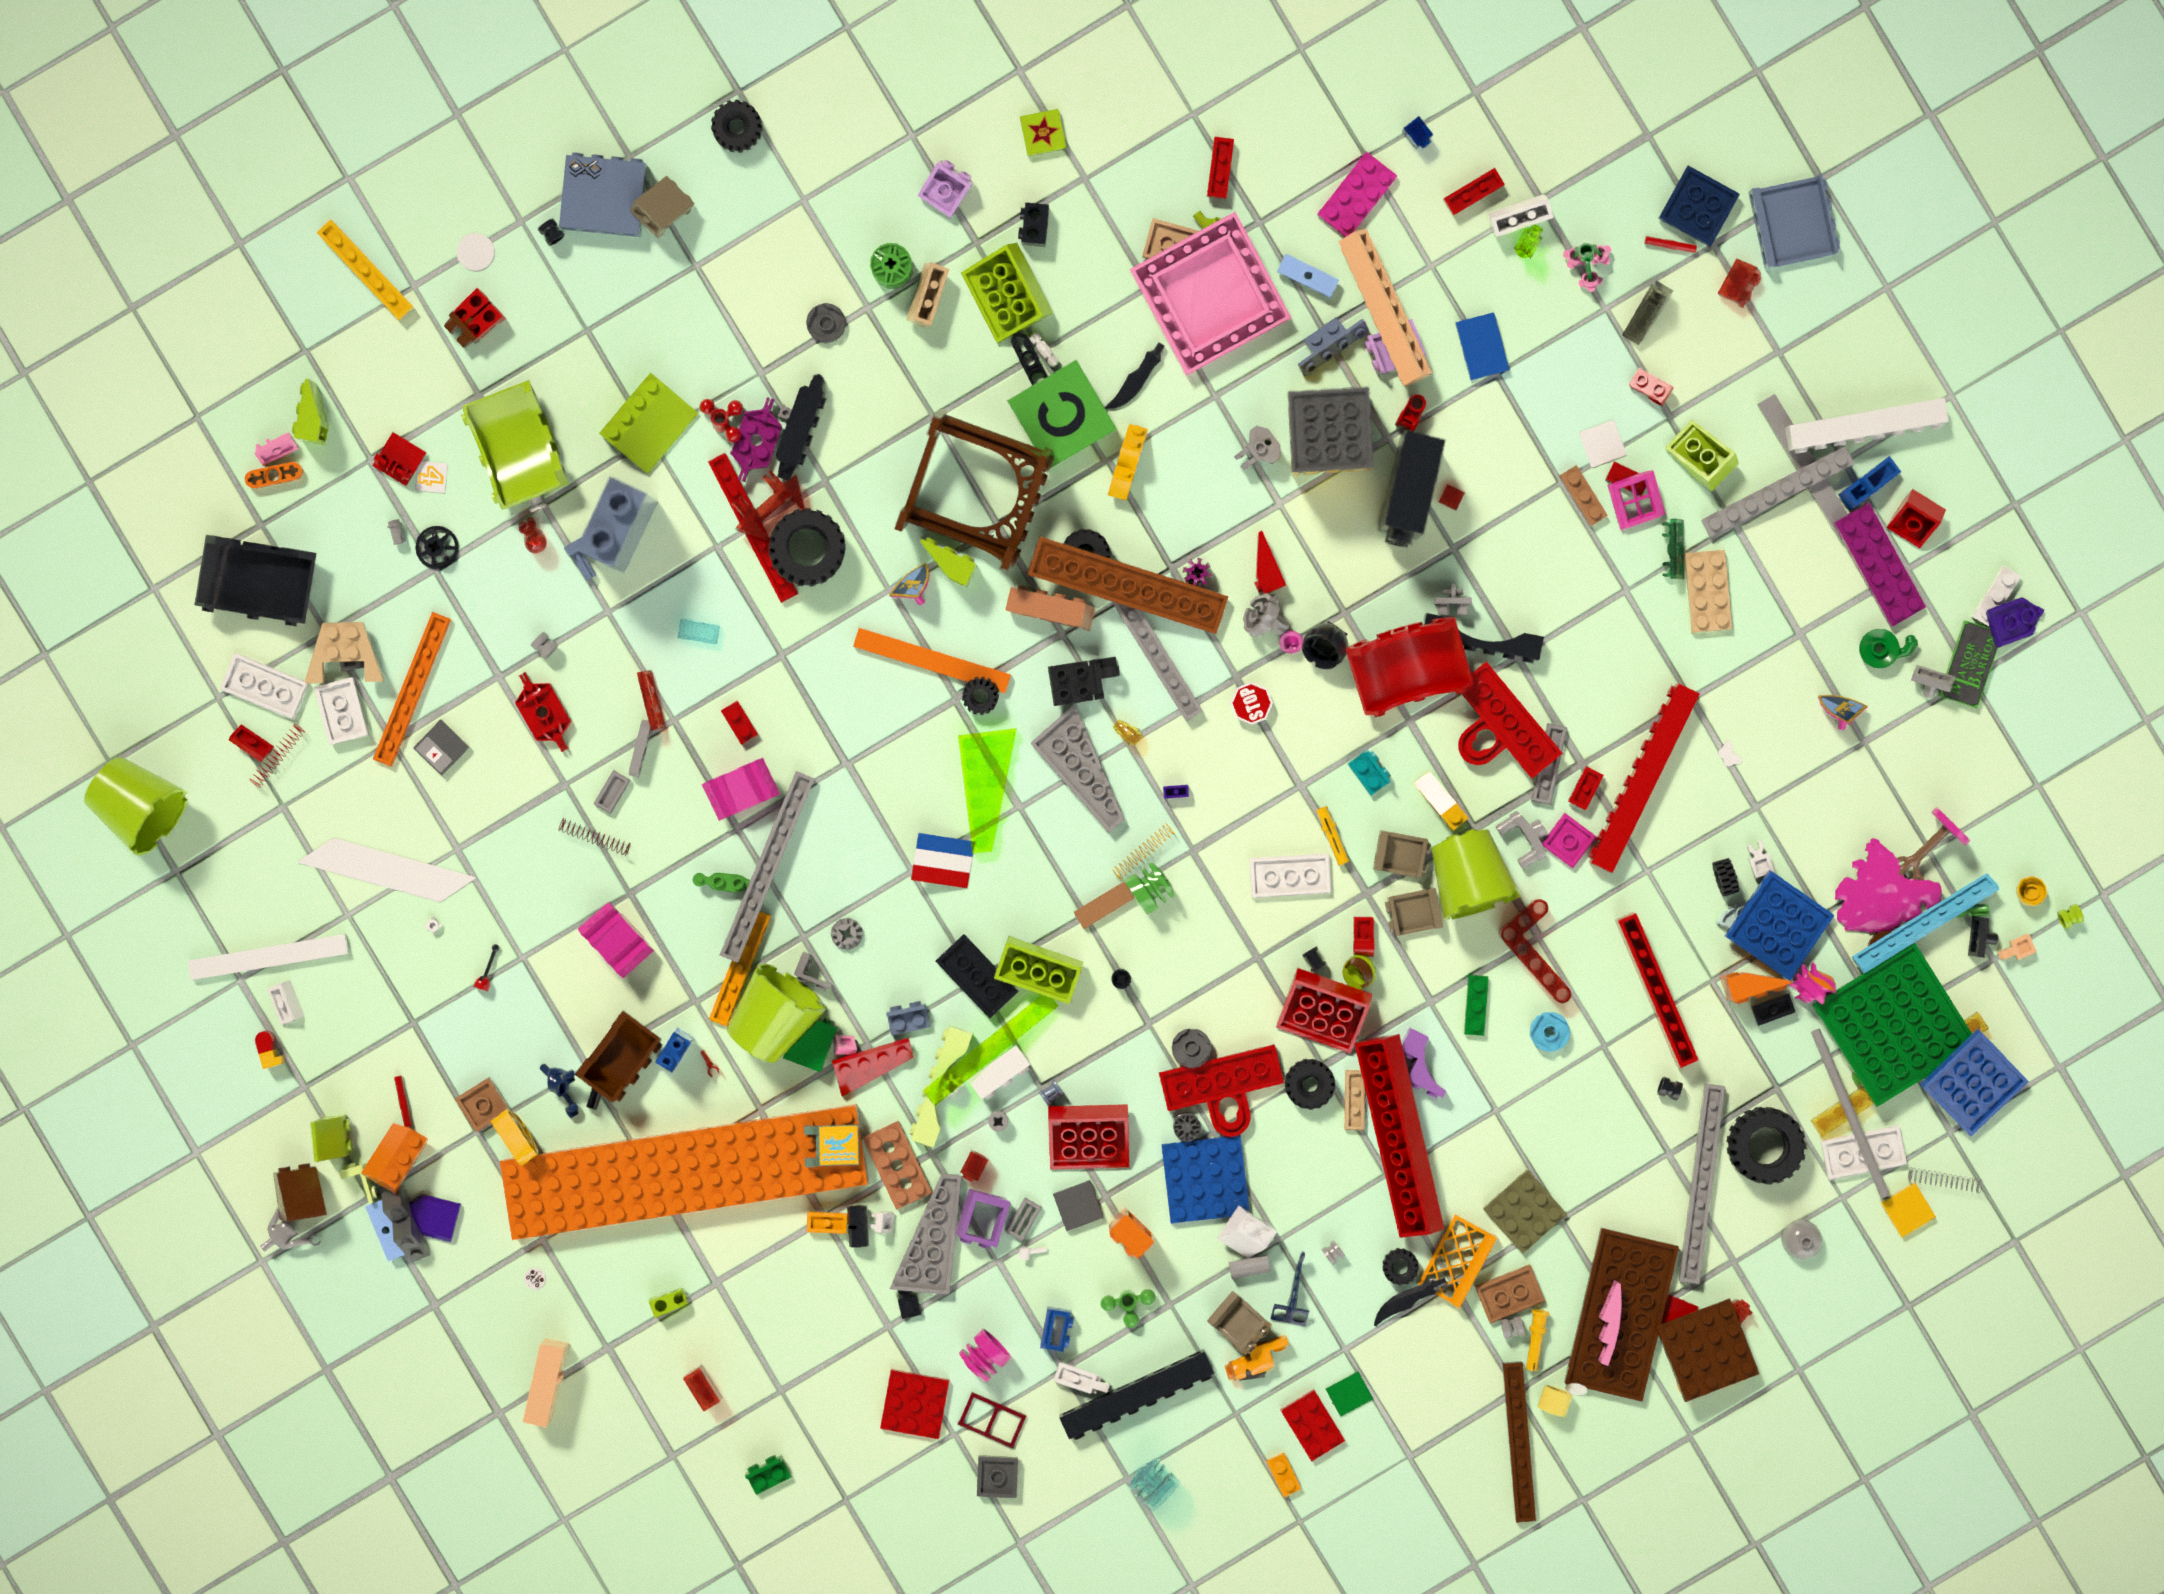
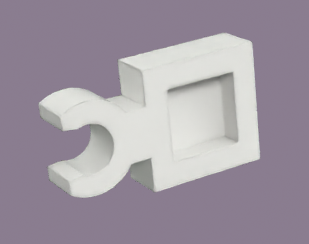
M1757 841L1759 846L1757 850H1753L1751 844L1747 845L1748 851L1753 854V858L1748 860L1754 878L1766 875L1769 870L1775 872L1769 853H1762L1764 848L1762 841Z

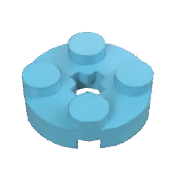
M1543 1012L1533 1019L1530 1025L1529 1036L1537 1048L1546 1052H1552L1563 1048L1567 1044L1570 1030L1563 1016L1555 1012ZM1554 1027V1036L1549 1035V1037H1546L1545 1028Z

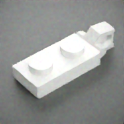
M1061 1361L1053 1380L1054 1382L1089 1394H1096L1097 1390L1107 1393L1110 1387L1109 1383L1101 1381L1102 1376Z

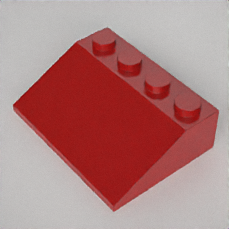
M1297 968L1276 1028L1351 1054L1370 1008L1372 993Z
M1128 1104L1048 1106L1050 1170L1130 1167Z

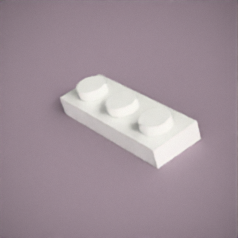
M2002 566L1971 617L1989 627L1986 611L2004 604L2021 576Z

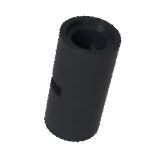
M848 1206L849 1247L869 1246L867 1206Z

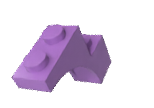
M1409 1027L1401 1043L1405 1057L1411 1060L1413 1056L1416 1057L1408 1072L1411 1086L1418 1090L1420 1087L1426 1089V1094L1437 1099L1438 1096L1443 1098L1446 1090L1434 1082L1425 1064V1047L1429 1037Z

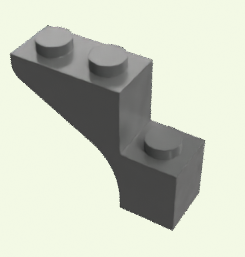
M399 1187L396 1194L391 1191L383 1192V1213L392 1222L393 1241L412 1262L430 1256L429 1247L413 1218L408 1195L401 1187Z

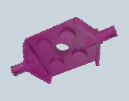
M767 397L762 409L744 412L739 428L741 438L739 441L734 442L732 451H730V454L741 465V472L737 480L746 482L749 471L768 468L783 427L771 414L775 399ZM754 435L762 437V443L759 446H754L751 442Z

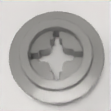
M843 918L832 926L831 938L838 948L850 950L861 942L863 931L860 924L854 919ZM851 926L850 934L855 938L847 937L843 942V934L839 929L846 931Z

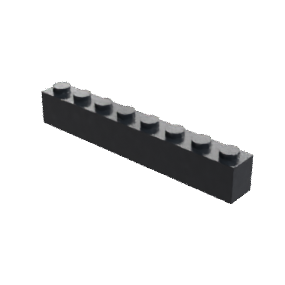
M1202 1349L1059 1414V1419L1068 1439L1074 1438V1440L1085 1436L1084 1433L1089 1430L1095 1432L1103 1428L1102 1424L1109 1421L1111 1424L1115 1423L1124 1414H1135L1144 1405L1150 1407L1156 1404L1157 1399L1162 1397L1165 1399L1170 1398L1179 1389L1184 1391L1194 1386L1193 1383L1199 1380L1205 1382L1211 1379L1214 1370L1205 1350Z

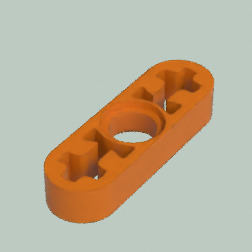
M288 462L251 470L246 473L244 480L248 487L259 489L299 480L303 476V468L296 462ZM292 466L298 469L295 476L285 474L286 479H284V473L281 468H284V471L292 470ZM272 470L279 472V478L276 481L269 479V473ZM262 472H264V478L267 481V483H264L263 479L257 480L256 485L253 482H250V479L253 478V475H255L256 477H263Z

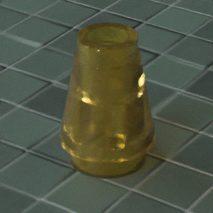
M1120 719L1113 726L1118 735L1128 745L1131 744L1133 747L1143 736L1139 728Z

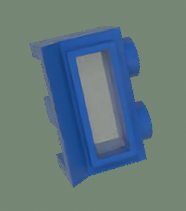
M1047 1306L1040 1343L1041 1349L1064 1352V1347L1068 1348L1070 1336L1067 1335V1330L1072 1328L1074 1316H1070L1071 1310Z

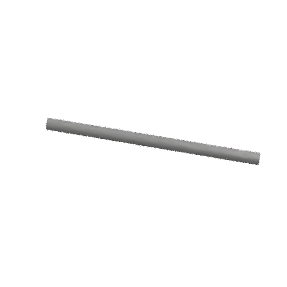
M1820 1028L1811 1031L1812 1037L1880 1198L1887 1197L1890 1193Z

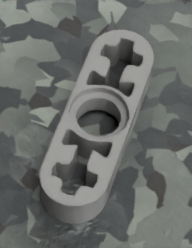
M642 720L629 768V776L637 778L640 776L653 722Z

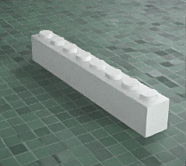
M1945 398L1790 425L1785 427L1788 450H1795V453L1798 454L1807 452V448L1815 447V450L1825 449L1828 444L1833 443L1834 447L1846 445V441L1853 440L1854 443L1866 441L1865 438L1872 436L1873 440L1885 438V434L1892 433V436L1903 435L1906 430H1911L1912 433L1924 431L1923 427L1931 426V429L1942 428L1944 423L1949 422Z

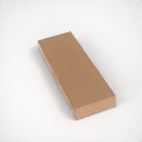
M1124 881L1073 913L1083 929L1133 900L1134 896Z

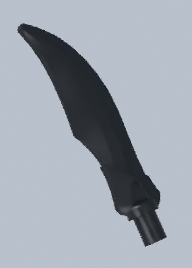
M1158 342L1154 350L1146 352L1140 367L1128 374L1117 395L1104 406L1105 409L1123 406L1139 393L1154 367L1161 362L1160 354L1165 347L1163 344Z
M1445 1277L1439 1280L1428 1279L1423 1284L1390 1298L1378 1311L1374 1326H1378L1382 1321L1394 1314L1411 1309L1418 1300L1435 1295L1439 1288L1447 1285Z

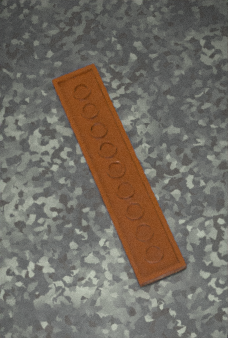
M1040 536L1027 575L1214 634H1217L1229 597Z

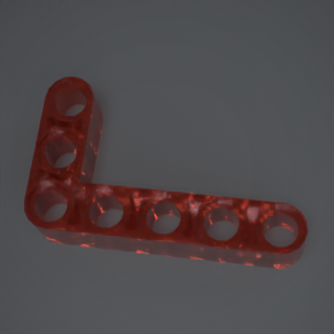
M1533 899L1500 928L1499 937L1556 1002L1566 1003L1571 998L1570 989L1523 936L1525 932L1547 914L1549 909L1546 901ZM1537 902L1543 904V911L1540 913L1534 911V905ZM1522 915L1528 917V924L1526 926L1519 924V918ZM1510 928L1513 930L1514 935L1511 939L1507 940L1504 937V931ZM1524 943L1527 950L1524 954L1520 955L1517 952V946ZM1537 958L1540 961V965L1537 969L1533 970L1530 967V962L1532 959ZM1550 973L1553 976V981L1550 984H1545L1543 977ZM1561 988L1565 989L1566 996L1563 999H1558L1556 996L1557 991Z

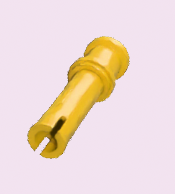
M1532 1309V1325L1529 1326L1531 1338L1525 1369L1538 1371L1543 1334L1547 1332L1545 1327L1547 1316L1550 1315V1312Z

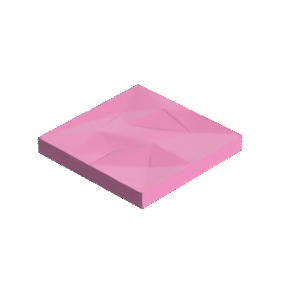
M1236 212L1227 215L1129 269L1186 376L1291 319L1285 304Z

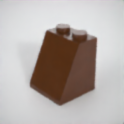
M304 1163L299 1164L297 1169H290V1166L278 1168V1172H273L279 1220L290 1222L327 1215L316 1166Z

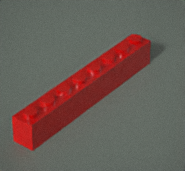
M1632 912L1615 919L1676 1066L1682 1068L1699 1061L1637 913Z

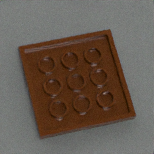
M1730 1298L1655 1326L1684 1402L1760 1374Z

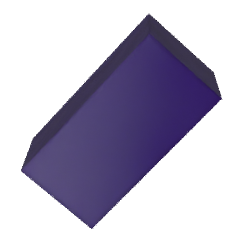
M1188 785L1163 786L1164 799L1189 797Z

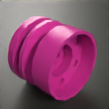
M983 1328L973 1338L978 1346L975 1347L968 1343L966 1348L969 1352L962 1349L959 1355L972 1373L988 1382L991 1379L988 1372L993 1375L997 1373L993 1364L995 1363L1003 1367L1012 1357L1006 1348L990 1332Z

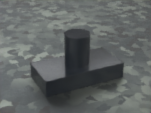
M1972 917L1968 956L1985 958L1986 944L1996 945L1998 943V934L1988 932L1989 918Z

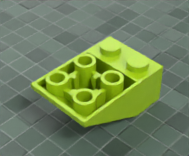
M305 378V382L300 386L302 397L301 402H298L296 406L298 417L297 422L293 423L292 434H294V438L300 441L325 446L329 430L325 410L317 383Z
M928 537L926 540L921 539V544L948 579L968 587L977 568L974 558L965 554L960 557L956 555V550L945 546L944 549L938 547V542Z

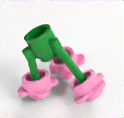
M1583 243L1579 247L1577 246L1563 252V257L1567 260V267L1573 269L1576 265H1584L1586 263L1587 272L1583 274L1582 280L1578 282L1580 287H1585L1589 292H1593L1598 284H1602V278L1598 277L1597 273L1591 271L1590 262L1594 265L1598 263L1609 264L1611 247L1608 245L1601 246Z

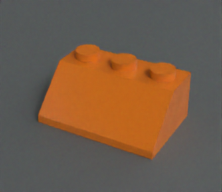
M393 1123L361 1174L396 1194L426 1147L428 1138L411 1128Z

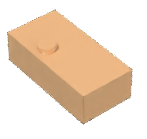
M546 1338L540 1344L523 1423L547 1427L552 1421L559 1387L564 1376L563 1369L569 1343Z

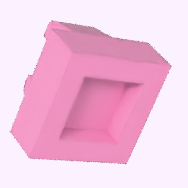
M835 1034L833 1039L835 1057H839V1054L848 1056L857 1052L854 1036Z

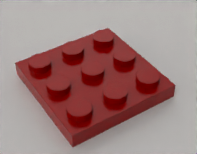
M891 1369L880 1429L939 1439L950 1379Z

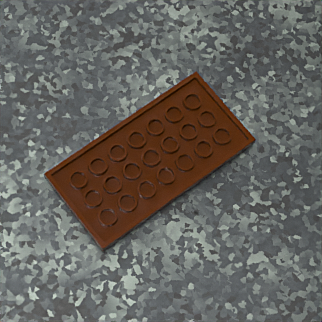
M1600 1228L1564 1379L1565 1384H1581L1587 1389L1643 1402L1658 1339L1655 1326L1660 1325L1662 1322L1679 1246ZM1615 1280L1621 1284V1316L1615 1348L1607 1366L1598 1360L1605 1344L1599 1339L1605 1321L1601 1320L1599 1315Z

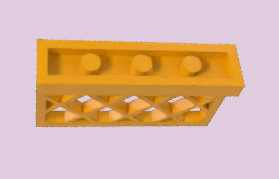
M1455 1214L1417 1285L1423 1284L1427 1275L1434 1273L1437 1280H1439L1437 1272L1449 1269L1452 1281L1447 1282V1284L1453 1283L1455 1292L1452 1298L1443 1293L1441 1287L1440 1292L1437 1291L1436 1295L1460 1308L1498 1237ZM1456 1220L1465 1225L1466 1232L1455 1235L1453 1226ZM1467 1226L1473 1228L1474 1230L1469 1231ZM1452 1231L1453 1236L1448 1237L1449 1233ZM1478 1231L1485 1235L1481 1243L1473 1245L1470 1233ZM1467 1234L1471 1246L1459 1249L1456 1237ZM1454 1238L1457 1250L1446 1253L1444 1248L1445 1241ZM1475 1246H1479L1478 1249H1477V1251H1476V1253H1475L1474 1247H1475ZM1442 1248L1443 1254L1438 1255ZM1472 1248L1474 1255L1472 1260L1463 1262L1460 1251ZM1458 1252L1461 1263L1450 1266L1447 1255ZM1445 1256L1448 1267L1436 1270L1434 1263L1436 1258ZM1470 1263L1469 1266H1468V1268H1467V1270H1466L1465 1264ZM1433 1265L1434 1271L1429 1272ZM1462 1265L1464 1270L1463 1277L1454 1280L1451 1268ZM1460 1281L1459 1285L1456 1287L1455 1282Z

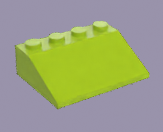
M1017 242L1006 244L961 272L996 343L1027 329L1053 314Z
M650 372L599 434L648 474L699 413Z

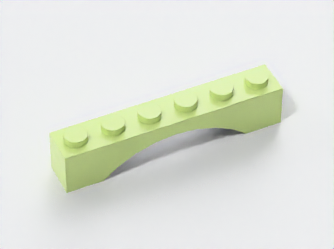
M951 1025L949 1030H944L941 1040L945 1042L943 1048H938L935 1059L938 1060L936 1067L932 1066L928 1078L932 1080L930 1086L926 1085L922 1097H925L923 1105L919 1104L916 1112V1116H919L917 1124L913 1123L909 1132L910 1135H913L911 1140L934 1148L941 1128L936 1111L938 1085L948 1067L959 1057L966 1054L973 1035L972 1032Z

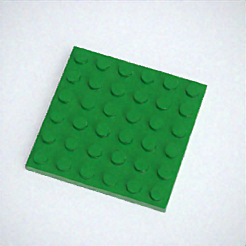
M1915 942L1866 973H1862L1836 990V993L1832 992L1825 996L1824 1004H1821L1819 1001L1812 1004V1007L1875 1107H1879L1929 1076L1972 1035L1969 1027Z

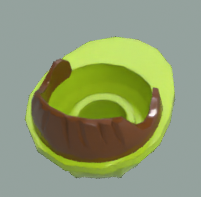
M1355 955L1346 961L1342 974L1349 986L1364 989L1374 983L1377 969L1373 961L1368 957Z

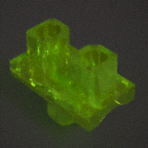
M1536 224L1532 225L1530 229L1525 228L1514 247L1519 257L1532 258L1542 240L1540 235L1543 229Z

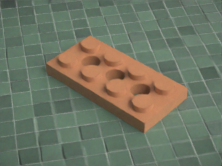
M899 1120L862 1137L896 1210L932 1193ZM888 1141L892 1142L895 1147L894 1151L890 1153L883 1149V1144ZM896 1159L901 1160L903 1163V1168L898 1171L892 1168V1162ZM907 1177L911 1180L912 1184L909 1188H903L900 1185L902 1178Z

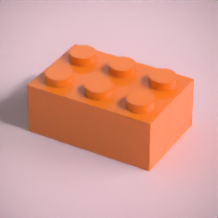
M1126 1207L1109 1223V1236L1117 1244L1121 1242L1124 1245V1251L1131 1258L1135 1256L1139 1259L1155 1242L1154 1234Z

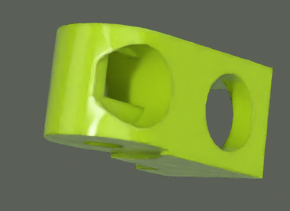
M683 1287L648 1299L654 1318L689 1303Z

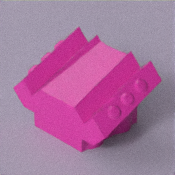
M763 758L701 784L719 821L780 795Z
M610 902L606 903L577 929L622 978L628 975L654 951L645 940V937Z

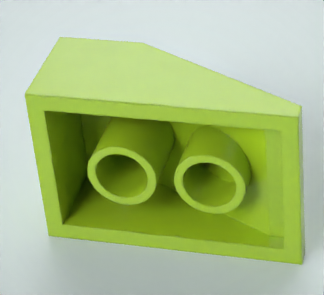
M1693 420L1665 447V450L1711 492L1739 464L1734 451Z
M347 1115L321 1117L310 1122L314 1162L350 1155V1151L353 1150V1143L348 1135V1131L351 1130V1123L347 1119Z

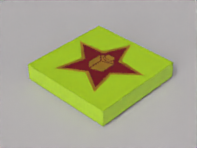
M1059 109L1020 116L1027 157L1066 149Z

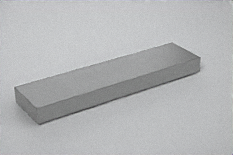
M1547 723L1546 734L1562 752L1567 727ZM1561 755L1536 775L1531 801L1551 805Z

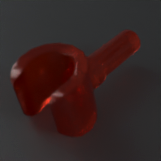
M705 1050L701 1051L700 1053L708 1066L707 1073L710 1077H713L710 1069L716 1068L719 1073V1066L712 1063Z

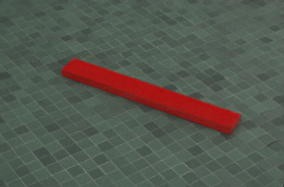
M723 453L708 461V464L778 599L783 603L799 594L795 585L781 577L772 565L769 556L770 537L741 481L737 480L738 476L727 454Z

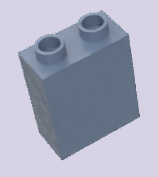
M610 476L575 550L625 573L658 501L647 493Z

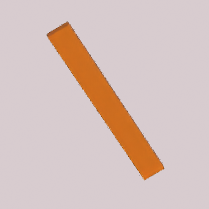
M432 612L373 760L390 767L393 766L452 619Z
M862 628L858 629L853 647L966 682H969L971 679L974 680L975 677H978V679L985 677V680L989 678L991 683H996V688L1002 693H1006L1011 674Z

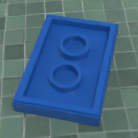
M1494 312L1455 322L1470 381L1509 371Z

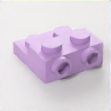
M941 160L937 162L917 196L951 218L974 182L971 180L972 176L965 171L960 173L954 169L955 165L952 162Z

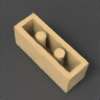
M932 262L923 265L906 321L922 327L932 325L949 272L948 268Z

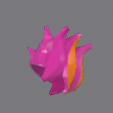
M1814 962L1811 964L1810 972L1805 964L1802 965V976L1797 974V979H1793L1795 983L1789 984V986L1794 987L1799 992V995L1794 998L1800 999L1806 1004L1815 999L1824 1004L1825 995L1827 996L1831 992L1836 993V983L1833 977L1818 971Z

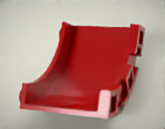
M1455 617L1433 619L1432 623L1423 625L1422 622L1408 624L1376 634L1377 639L1371 641L1364 639L1345 648L1365 715L1381 717L1385 715L1386 711L1411 701L1420 702L1425 700V697L1455 692L1456 694L1466 692L1468 687L1474 685Z

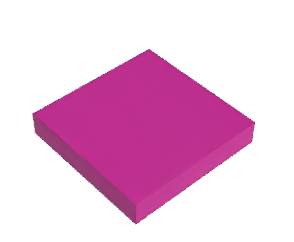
M1563 813L1542 841V845L1568 866L1574 868L1597 836L1569 815Z

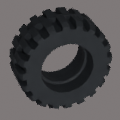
M805 508V510L797 509L793 513L783 516V519L775 525L770 536L769 556L773 567L776 568L781 577L787 579V582L795 583L802 587L804 585L812 587L819 583H825L840 568L846 550L845 537L840 530L839 524L835 523L830 515H825L820 510H811V508ZM803 529L818 532L826 544V552L823 559L812 566H802L796 563L791 558L788 550L791 537Z
M1755 1107L1754 1110H1747L1742 1117L1738 1116L1735 1119V1125H1731L1729 1129L1731 1133L1730 1136H1727L1726 1142H1728V1147L1726 1149L1727 1154L1730 1155V1162L1740 1174L1756 1183L1772 1185L1775 1182H1784L1783 1179L1785 1178L1790 1179L1794 1176L1793 1172L1801 1168L1799 1164L1801 1160H1805L1804 1149H1807V1143L1804 1142L1805 1134L1801 1131L1800 1124L1792 1116L1773 1107ZM1762 1127L1775 1128L1784 1139V1149L1781 1156L1770 1164L1756 1162L1751 1157L1748 1149L1751 1136Z

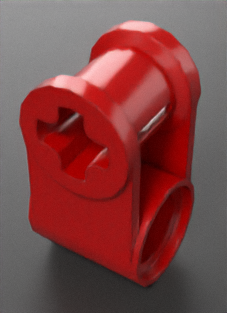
M1416 394L1409 398L1397 418L1395 426L1400 425L1414 432L1426 406V400L1422 395ZM1413 399L1421 400L1422 406L1420 409L1412 407L1411 402Z

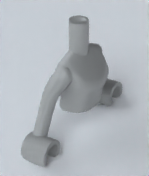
M277 1207L267 1228L270 1238L260 1247L265 1252L273 1245L282 1249L305 1244L319 1246L322 1240L314 1244L312 1239L317 1234H312L310 1238L290 1241L298 1233L289 1222L282 1221L275 1225L279 1219Z

